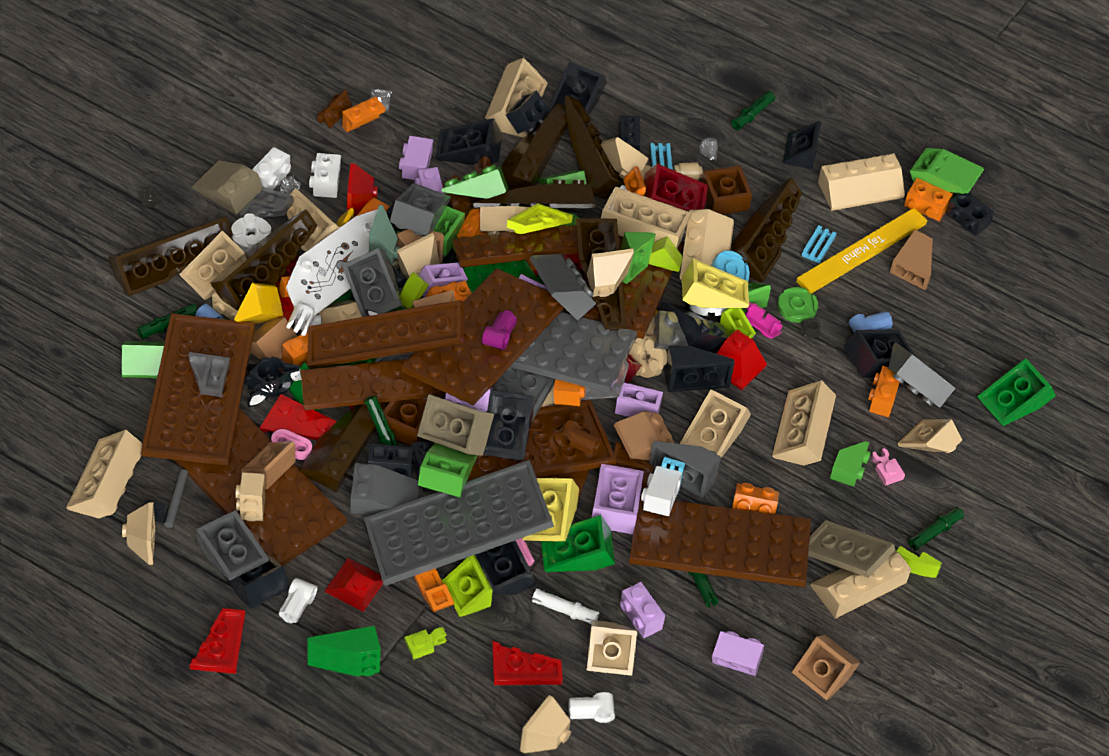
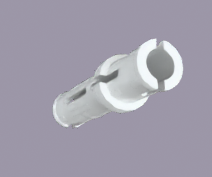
M536 589L533 595L532 602L569 615L571 619L576 620L577 618L590 624L592 620L597 621L598 611L581 606L579 602L573 603L540 589Z

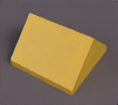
M252 283L234 320L237 322L243 321L260 324L283 316L277 287L274 285Z

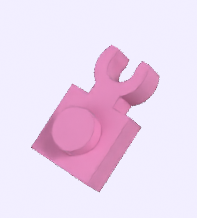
M885 448L881 452L883 457H879L876 452L872 453V461L877 464L875 470L885 486L904 480V472L896 459L889 460V453Z

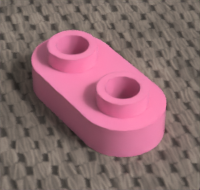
M280 429L272 434V442L293 441L295 443V459L305 460L312 451L311 441L293 432Z

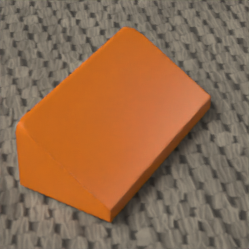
M636 166L623 180L627 191L644 196L646 187L640 169Z

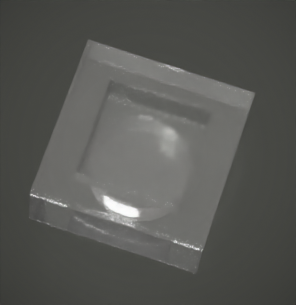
M372 89L371 98L376 96L386 110L389 111L391 91Z

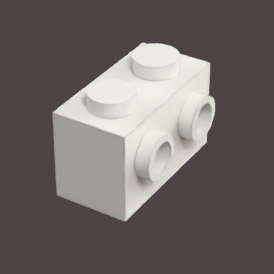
M273 147L252 169L258 173L262 187L273 190L285 178L291 169L290 155Z
M317 153L316 161H312L311 172L314 173V176H310L309 185L310 188H313V196L337 198L341 155Z
M656 466L654 474L650 473L647 482L649 487L644 488L641 500L645 501L644 510L669 516L680 488L682 472Z

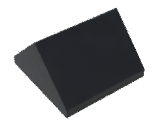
M820 121L788 134L783 160L786 165L813 169L821 127Z

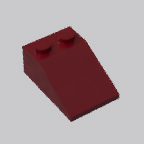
M658 163L645 173L644 184L646 191L644 197L687 212L689 210H705L707 184Z

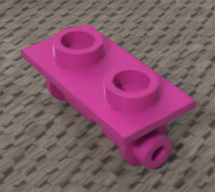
M749 303V306L746 308L748 311L744 314L751 326H754L761 331L763 336L770 339L782 333L780 330L783 325L780 320L770 313L764 318L763 316L766 311L756 303Z

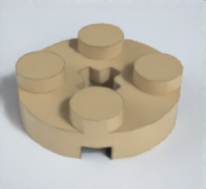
M648 335L644 339L637 338L629 354L642 365L635 375L650 378L658 376L663 372L661 370L667 364V351L655 349L656 337ZM646 353L651 356L648 360L646 359Z

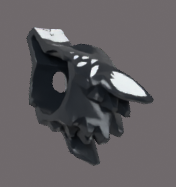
M273 356L271 358L264 357L257 363L250 364L248 367L249 375L245 377L244 382L248 389L251 390V396L247 405L252 407L270 397L279 396L287 392L294 381L301 380L300 366L287 364Z

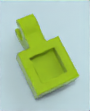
M440 627L429 635L426 630L406 636L405 643L413 660L433 653L435 645L447 642L445 638L446 632L443 627Z

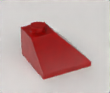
M350 163L347 211L353 208L354 217H356L371 199L377 198L378 187L374 186V178L355 163Z
M738 329L724 341L717 353L718 355L734 359L735 364L731 384L741 391L767 367V363L754 340Z
M348 558L325 589V593L364 612L384 583L381 574Z

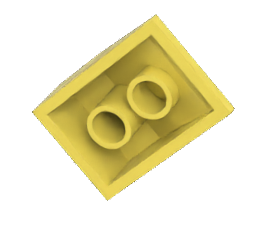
M696 259L691 261L682 276L683 301L700 308H747L749 306L748 281Z
M537 478L554 527L523 537L522 540L566 541L577 509L579 488L573 479Z

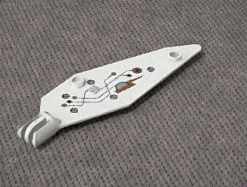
M377 210L354 217L299 257L286 286L294 306L286 328L290 329L296 318L297 322L293 331L297 333L302 323L306 322L301 332V335L305 336L313 317L351 289L342 264L369 252V233Z

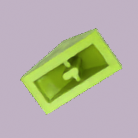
M667 236L654 242L648 264L679 272L683 257Z
M726 308L722 312L720 324L725 327L728 337L737 329L750 338L756 334L742 308Z

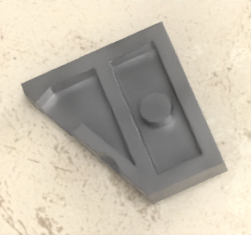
M263 187L242 209L240 217L243 218L249 213L260 218L284 216L294 202L293 196Z
M657 312L654 317L656 325L654 334L657 335V341L654 343L655 349L668 350V347L688 346L675 312Z
M189 352V362L200 394L222 397L230 358Z

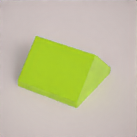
M475 555L466 558L442 580V583L446 584L454 601V607L459 616L462 617L491 607L492 588Z

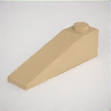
M295 188L290 195L293 196L294 202L286 212L288 219L290 220L304 209H307L318 225L305 245L301 246L307 252L340 227L298 189Z

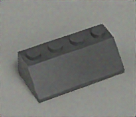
M561 254L532 255L530 257L550 294L574 318L579 320L596 304L592 297L594 293L588 287V283L582 278L583 275L576 268L577 265L570 258L565 259Z

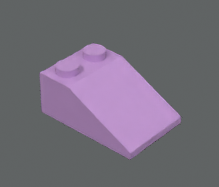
M601 464L592 518L601 515L612 531L633 534L644 471Z

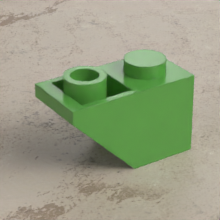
M865 441L839 450L830 479L854 487L857 479H862L865 470L862 464H867L871 453L867 451L869 442Z

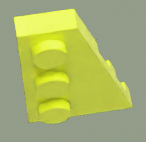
M536 204L508 219L507 228L513 229L515 233L524 234L572 223L573 215Z

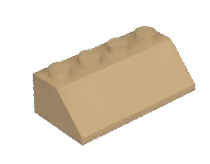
M524 57L507 64L485 117L486 120L494 118L501 132L523 138L528 133L524 131L517 134L506 114L526 94L537 90L542 98L547 86L544 78Z
M895 154L821 167L818 183L831 211L904 198L905 196L902 169Z
M615 187L602 211L601 218H617L619 236L623 237L624 232H653L656 234L654 242L668 236L678 249L691 213Z
M709 209L689 210L691 214L687 224L680 273L681 283L682 276L693 259L712 266V261L718 254L723 251H730L734 226L733 219Z
M822 380L788 391L772 454L775 459L803 466L821 461L836 394Z
M127 430L99 439L66 508L70 511L96 518L112 515L118 507L117 503L126 490L125 486L128 479L133 475L136 462L141 458L143 443Z
M893 552L869 578L841 568L811 583L810 586L836 619L906 584L911 568L898 552Z

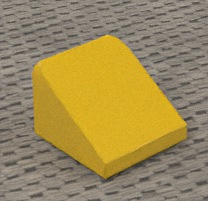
M350 208L338 219L336 224L339 227H342L354 218L353 208Z

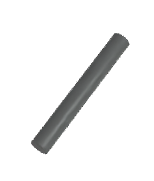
M181 469L166 516L164 525L168 528L173 527L188 476V471L185 469Z

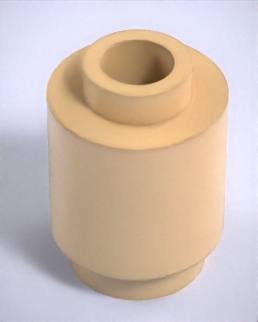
M698 162L678 163V165L673 167L674 171L699 181V178H702V166H699Z

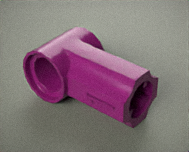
M508 310L500 312L493 325L486 327L482 343L504 350L508 344L510 333L517 323V317Z

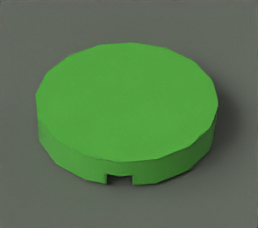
M792 287L780 294L777 308L785 319L795 323H803L814 318L818 309V301L813 293L812 295L808 293V290Z

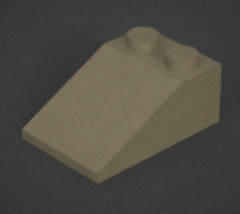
M218 161L192 186L194 190L235 215L263 189L258 173L244 165L225 161Z
M429 394L417 436L467 454L483 456L494 413Z

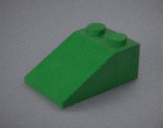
M1025 358L979 394L977 398L998 422L1005 426L1040 409L1056 395L1052 386Z
M601 515L571 524L566 541H541L545 572L595 571L615 564L611 528Z
M375 626L307 638L308 666L357 677L363 675L372 676L380 672L381 648Z

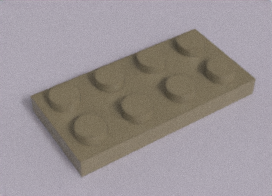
M826 520L810 536L808 556L869 578L895 551L893 543Z

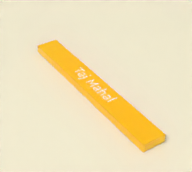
M913 208L799 276L796 282L802 288L808 290V293L812 294L910 235L915 230L925 226L927 219Z

